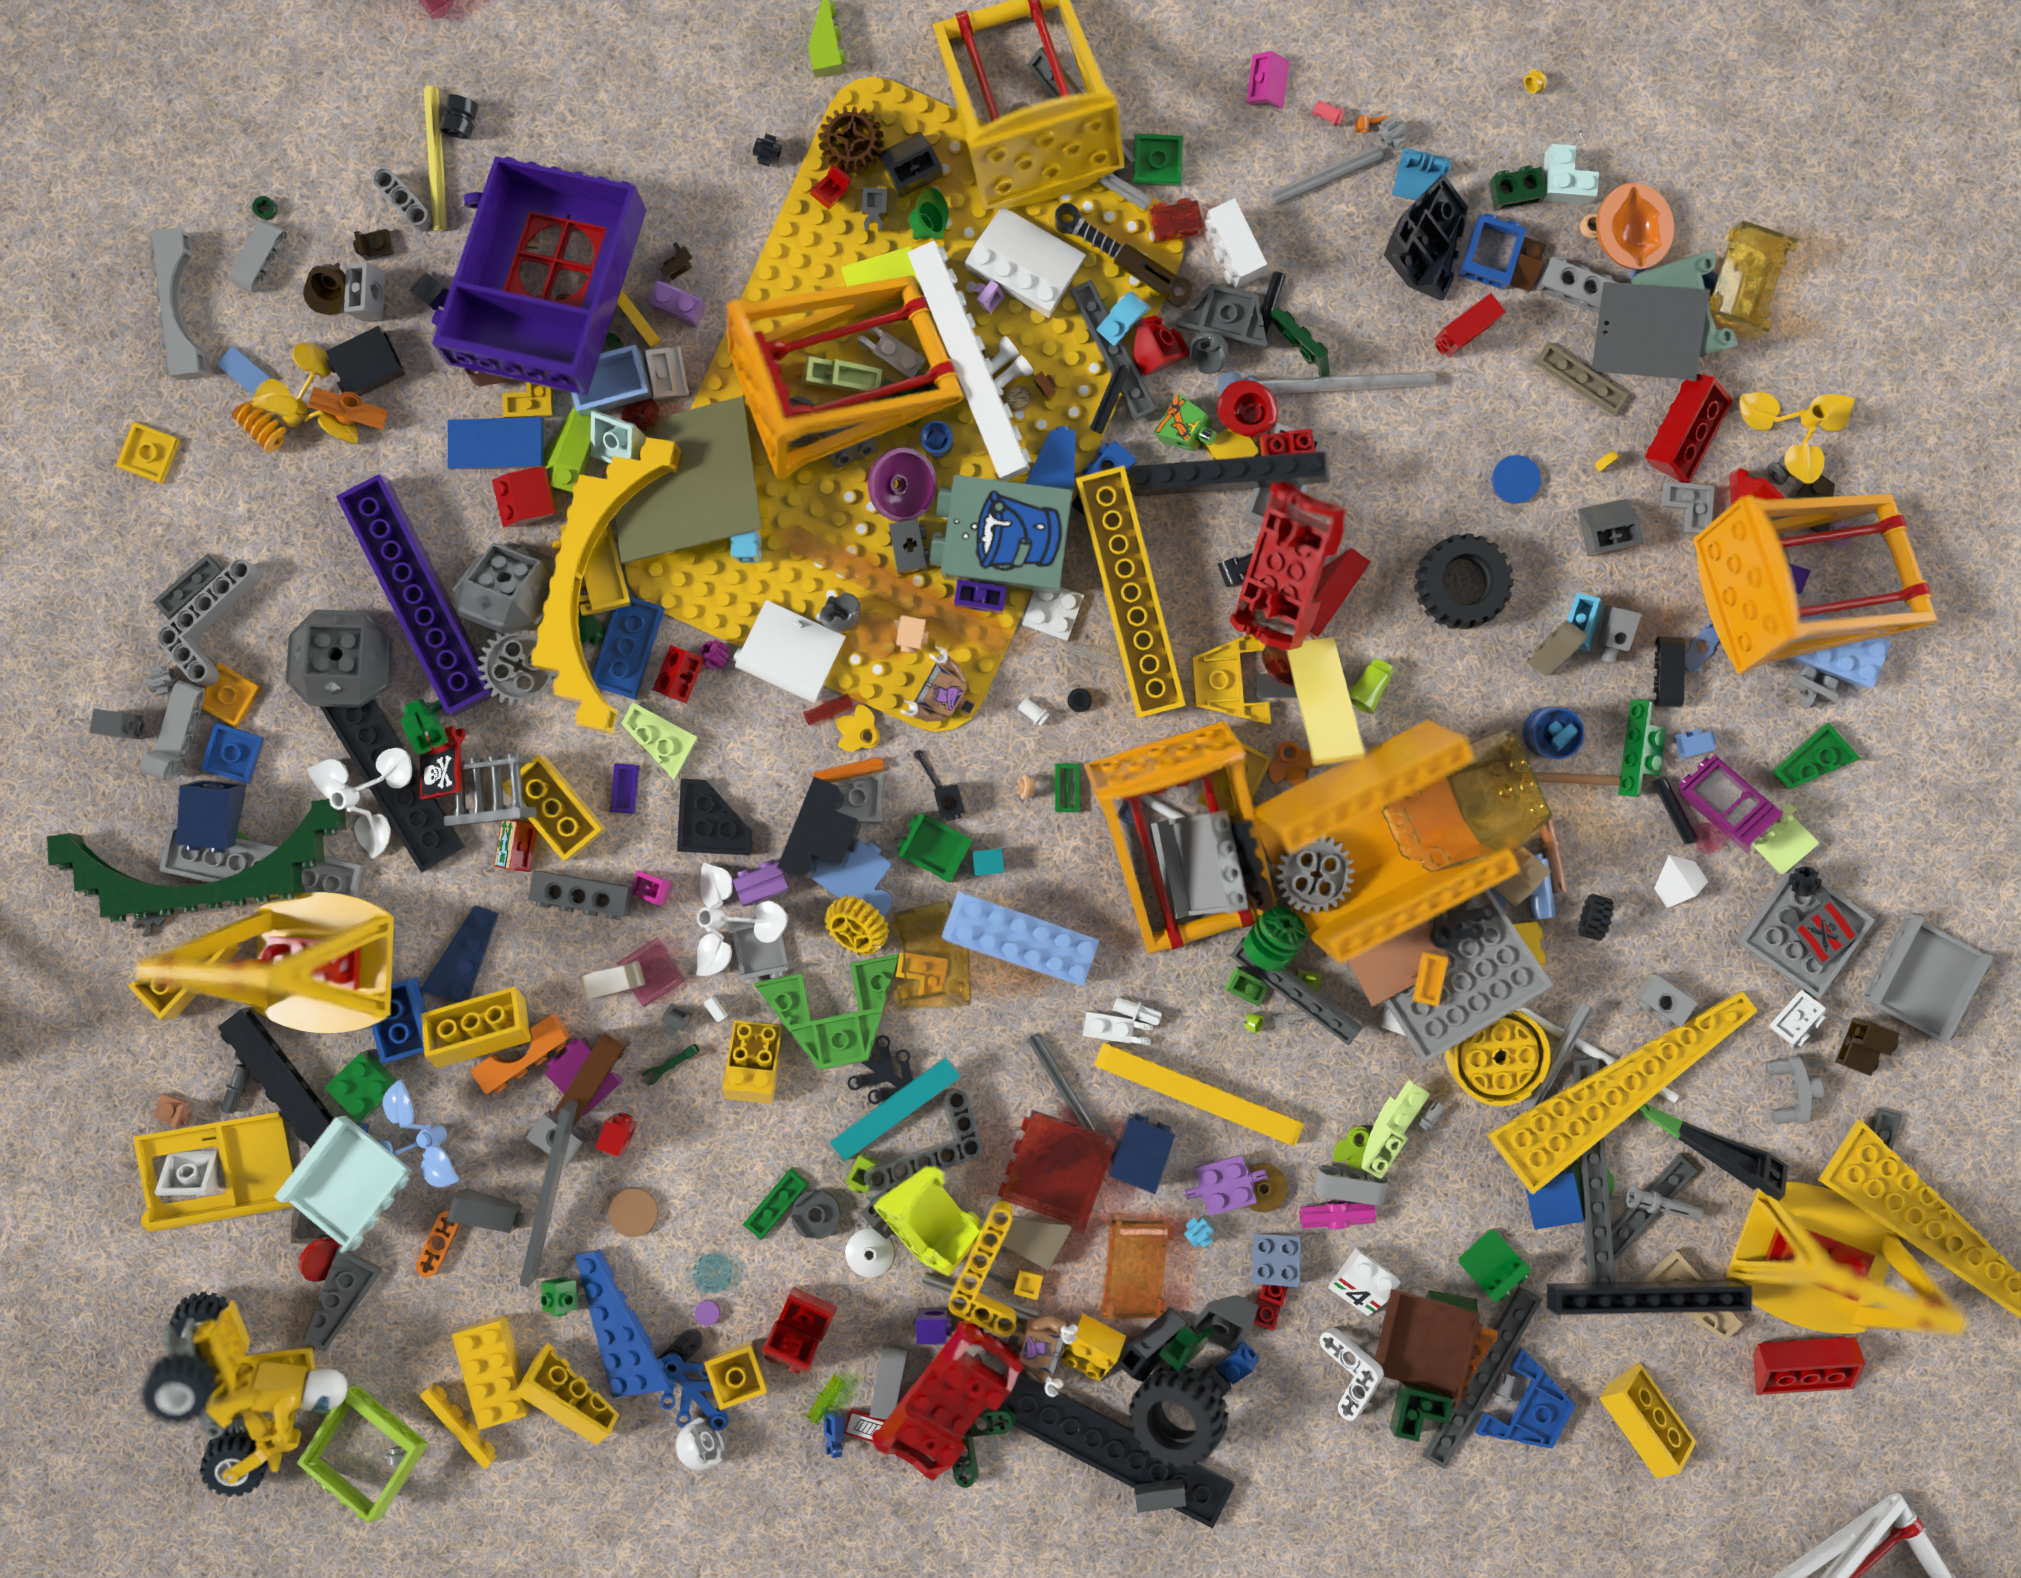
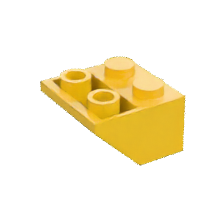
M1083 1313L1074 1324L1077 1326L1078 1331L1072 1335L1076 1336L1077 1339L1071 1344L1065 1343L1060 1361L1064 1362L1066 1366L1075 1368L1086 1374L1087 1377L1100 1382L1117 1362L1126 1336Z

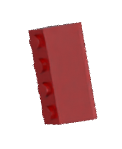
M1697 374L1696 381L1685 379L1644 457L1653 468L1681 483L1691 482L1733 402L1732 398L1715 377Z
M1838 1336L1833 1339L1812 1338L1802 1341L1790 1339L1785 1342L1764 1341L1758 1343L1753 1354L1756 1395L1854 1389L1866 1364L1856 1337L1846 1338Z

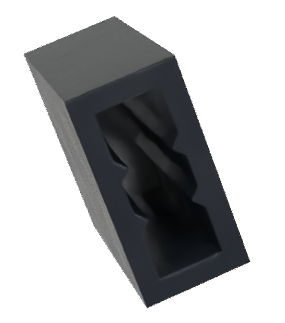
M376 326L326 351L329 357L327 364L331 371L337 374L340 380L337 384L342 393L353 392L360 397L406 375L386 331L380 326Z

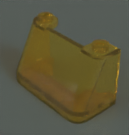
M1745 220L1741 221L1736 227L1733 226L1727 235L1729 243L1712 296L1708 300L1713 320L1725 328L1731 329L1737 335L1751 341H1755L1768 334L1773 322L1767 319L1771 315L1768 309L1781 269L1787 265L1788 261L1785 260L1787 252H1794L1796 250L1799 239Z
M949 901L894 912L892 931L895 936H898L903 941L905 984L898 985L894 996L897 1005L903 1009L963 1007L971 1004L969 948L948 942L942 938L953 906Z

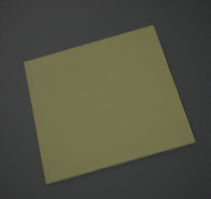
M744 396L634 424L646 437L675 442L682 451L676 473L669 472L636 493L617 512L616 524L621 564L762 529Z

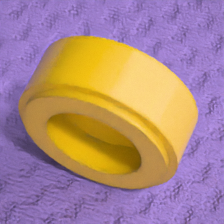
M1612 450L1595 463V467L1599 472H1602L1616 462L1620 456L1615 450Z

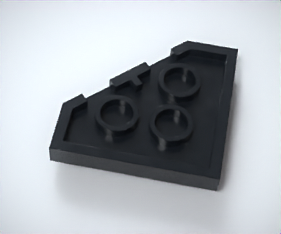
M681 779L677 852L751 855L752 830L707 780Z

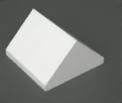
M185 1151L168 1154L155 1191L156 1196L201 1195L218 1189V1151Z

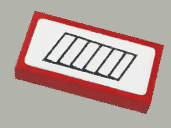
M851 1408L844 1434L873 1442L871 1435L876 1429H880L886 1420L869 1417L870 1413Z

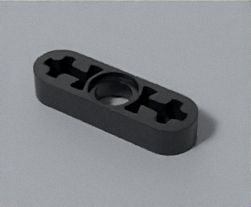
M687 1329L657 1359H662L669 1352L674 1351L686 1362L702 1345V1334L696 1329ZM694 1335L697 1338L695 1340L696 1346L690 1344L684 1352L680 1347L688 1340L685 1336L691 1338ZM669 1364L667 1368L669 1370H675L676 1366L674 1364Z

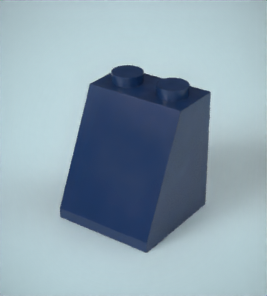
M197 780L179 786L176 845H184L187 850H201V847L210 848V852L216 853L226 852V849L235 846L246 785Z
M1135 1112L1134 1116L1128 1114L1113 1151V1156L1107 1166L1108 1174L1112 1178L1156 1195L1175 1133L1170 1131L1172 1127L1158 1121L1157 1125L1148 1122L1149 1117L1137 1112Z

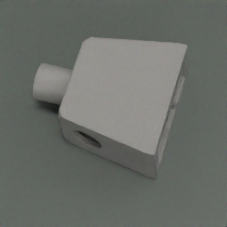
M1606 605L1598 638V644L1605 646L1602 660L1616 663L1620 650L1629 652L1642 614Z

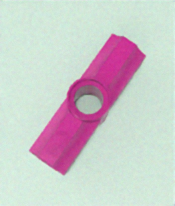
M1339 1200V1203H1331V1201H1328L1323 1205L1300 1206L1299 1211L1302 1229L1318 1227L1345 1229L1349 1225L1376 1223L1375 1205L1358 1202L1348 1203L1347 1201Z

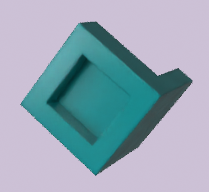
M1002 848L973 851L975 876L1004 872Z

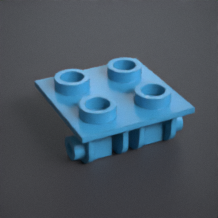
M1403 148L1392 195L1416 201L1440 175H1447L1451 167L1450 158Z

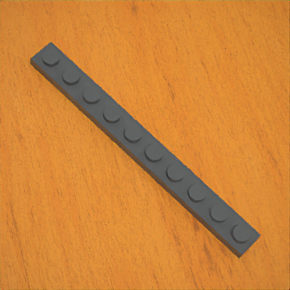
M1571 1060L1573 1085L1599 1070V1060ZM1603 1137L1579 1157L1588 1283L1616 1282L1605 1138Z

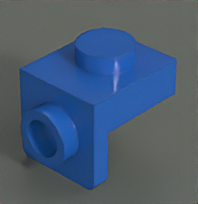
M1242 1341L1234 1352L1217 1364L1216 1368L1234 1385L1254 1371L1259 1357L1245 1341Z

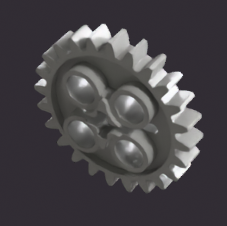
M528 629L524 630L523 633H520V631L514 632V634L505 633L504 637L499 633H495L497 641L494 642L488 639L491 645L490 649L482 647V650L487 654L486 657L478 658L485 663L484 666L478 667L479 671L485 672L480 677V680L488 681L484 688L486 690L494 689L491 693L493 698L500 694V703H503L508 698L509 705L512 707L515 701H518L520 707H523L525 700H528L532 706L534 705L533 698L535 697L543 701L541 693L551 694L547 687L548 685L553 686L554 681H552V677H557L559 673L544 671L530 666L532 651L538 642L537 631L532 636ZM513 644L520 646V653L515 657L507 654L508 647ZM503 656L516 664H520L523 661L522 665L526 669L536 672L540 676L535 678L522 670L515 673L516 669L512 665L499 660V657ZM501 666H506L509 669L508 676L503 679L497 678L496 670ZM523 677L531 679V686L527 690H522L518 686L519 680Z
M1325 836L1292 853L1287 850L1286 846L1283 847L1287 854L1285 856L1278 854L1282 864L1274 865L1280 869V872L1274 874V877L1281 879L1275 886L1277 888H1284L1280 892V896H1288L1286 903L1291 905L1295 902L1294 908L1300 910L1303 906V911L1309 913L1312 907L1313 912L1318 914L1320 907L1327 912L1329 910L1328 904L1337 907V898L1345 900L1342 892L1351 891L1346 884L1354 882L1353 879L1348 877V874L1354 873L1355 870L1348 868V865L1353 860L1345 858L1349 851L1345 849L1340 851L1342 843L1337 842L1334 844V838L1329 836L1326 840ZM1308 853L1310 856L1308 863L1301 865V856ZM1332 858V866L1329 869H1325V860ZM1311 871H1318L1317 875L1310 876ZM1303 877L1304 885L1296 889V880ZM1327 882V890L1324 893H1320V884Z

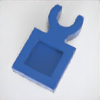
M834 1410L824 1411V1436L827 1437L825 1452L827 1455L831 1454V1458L842 1457L840 1441H844V1431L846 1429L844 1416Z

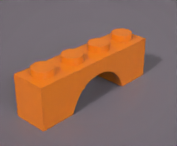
M556 1013L551 1014L530 1029L532 1035L531 1046L522 1059L510 1061L494 1054L469 1070L486 1095L492 1091L495 1095L508 1087L506 1084L508 1080L513 1077L515 1080L520 1079L528 1073L527 1067L533 1063L536 1067L549 1059L546 1054L552 1050H555L557 1053L568 1045L567 1040L572 1036Z

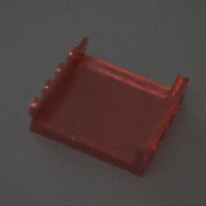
M1031 1110L1029 1117L1024 1116L1020 1128L1021 1131H1024L1021 1139H1016L1012 1151L1016 1155L1014 1161L1009 1160L1005 1174L1008 1175L1006 1183L1001 1182L997 1196L1001 1197L1000 1201H1006L1074 1224V1231L1084 1234L1113 1154L1116 1138Z

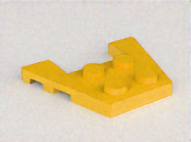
M1245 635L1193 657L1195 706L1263 724H1271L1270 702L1244 703L1240 653L1262 652L1265 649V644L1261 643L1260 640H1255L1253 635Z

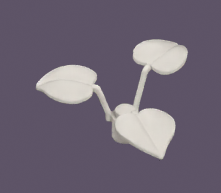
M391 748L382 752L376 761V768L382 776L354 788L346 785L349 779L348 771L339 760L328 759L307 768L311 779L318 789L329 798L332 807L335 809L347 808L348 812L354 811L365 815L357 819L354 825V832L358 842L369 853L371 858L380 855L387 847L391 836L390 825L384 815H371L370 811L354 807V805L357 804L360 798L358 791L377 784L384 779L392 788H402L409 783L412 776L411 759L408 752L402 748Z
M708 863L702 864L700 876L701 898L707 908H702L698 912L697 922L701 927L706 928V931L713 934L705 935L699 942L696 973L698 976L715 975L728 966L732 956L731 946L723 942L724 936L715 930L721 928L726 921L755 923V936L759 941L765 943L776 941L784 932L788 922L785 910L777 903L770 901L757 905L755 909L756 918L726 917L724 912L717 908L723 905L722 900H726L731 896L733 879L727 870Z

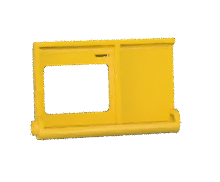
M280 1112L133 1137L147 1207L141 1216V1224L149 1233L296 1208L290 1202L281 1203L274 1197L294 1172L285 1121ZM208 1147L218 1148L226 1186L225 1193L170 1203L161 1202L160 1195L156 1196L155 1194L158 1185L153 1163L155 1156Z

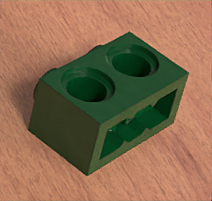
M1532 165L1518 169L1516 172L1510 173L1509 170L1499 171L1489 181L1494 211L1539 203L1547 196L1542 167L1533 168ZM1524 181L1532 182L1534 189L1527 188ZM1500 185L1507 186L1510 193H1504Z

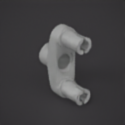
M1798 1055L1788 1056L1784 1060L1765 1062L1767 1076L1790 1074L1792 1085H1795V1092L1793 1093L1795 1105H1793V1108L1771 1110L1773 1123H1809L1812 1099L1823 1098L1824 1096L1820 1077H1808L1805 1066Z

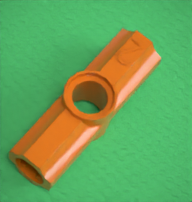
M313 387L308 407L333 414L335 419L342 424L351 425L358 422L381 430L383 429L388 412L386 409L362 402L361 398L353 392H343L339 395L317 387Z

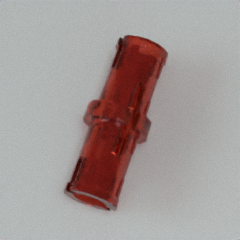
M847 693L829 702L825 700L823 704L804 711L803 714L808 725L811 726L827 718L833 719L835 718L834 715L854 708V705Z

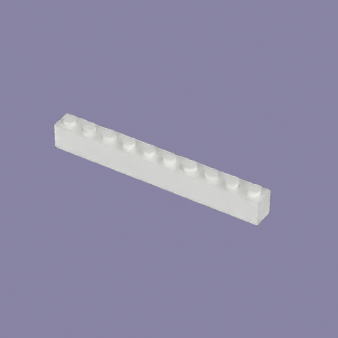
M931 241L908 252L999 478L1002 481H1007L1029 471L1028 463L1031 462V458L1027 449H1022L1019 444V440L1022 439L1017 425L1012 426L1009 418L1013 417L1008 403L1003 404L1000 395L1004 394L999 381L994 382L991 373L994 372V368L990 359H985L982 350L985 349L980 335L975 336L972 328L976 327L971 313L966 314L963 306L967 302L962 291L957 292L954 283L958 281L953 269L948 270L945 261L949 259L944 247H939L935 241Z

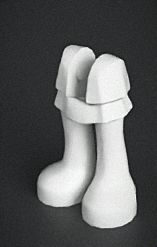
M1004 336L999 341V353L991 360L994 372L991 375L1014 358L1016 359L1010 367L994 379V382L999 381L1001 388L1019 376L1027 377L1034 372L1028 361L1022 355L1018 356L1019 352L1016 347Z

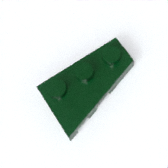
M1277 306L1271 312L1272 323L1293 347L1300 346L1299 351L1308 364L1312 361L1319 369L1318 375L1320 377L1330 375L1329 352L1325 345L1321 342L1316 343L1307 328L1304 326L1299 327L1290 312H1284Z

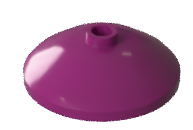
M894 448L885 452L875 461L869 473L868 493L875 509L889 520L902 522L921 517L930 508L936 496L937 478L935 470L930 461L922 453L914 449ZM895 480L898 481L897 488H894L893 482Z

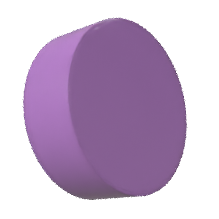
M709 1299L701 1301L695 1310L696 1320L704 1326L714 1324L720 1316L719 1305Z

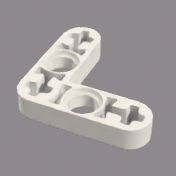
M1330 1328L1320 1336V1345L1324 1351L1354 1375L1338 1404L1340 1415L1344 1419L1352 1421L1364 1411L1383 1379V1369L1336 1328ZM1347 1351L1355 1355L1356 1363L1348 1359ZM1370 1371H1371V1372H1372V1375H1371L1372 1378H1371L1370 1380H1366L1365 1378L1368 1377V1375H1369V1373H1370ZM1356 1385L1364 1389L1365 1396L1359 1395ZM1352 1401L1356 1402V1403L1352 1406V1408H1351V1410H1350V1409H1349V1407H1350L1349 1404H1350Z

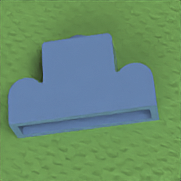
M859 839L855 853L851 852L844 868H839L818 859L814 860L817 868L811 878L838 898H843L845 895L850 897L855 895L858 900L864 898L866 903H871L872 907L879 909L878 913L886 916L893 905L892 895L884 889L876 890L880 881L891 868L892 863L880 854L882 849L871 841L867 845Z

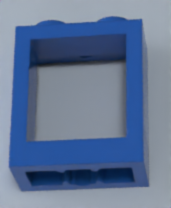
M1480 214L1475 220L1458 276L1505 290L1511 282L1527 228L1521 227V224L1515 221L1505 222L1498 220L1497 216L1493 214ZM1483 227L1515 236L1505 272L1472 262Z

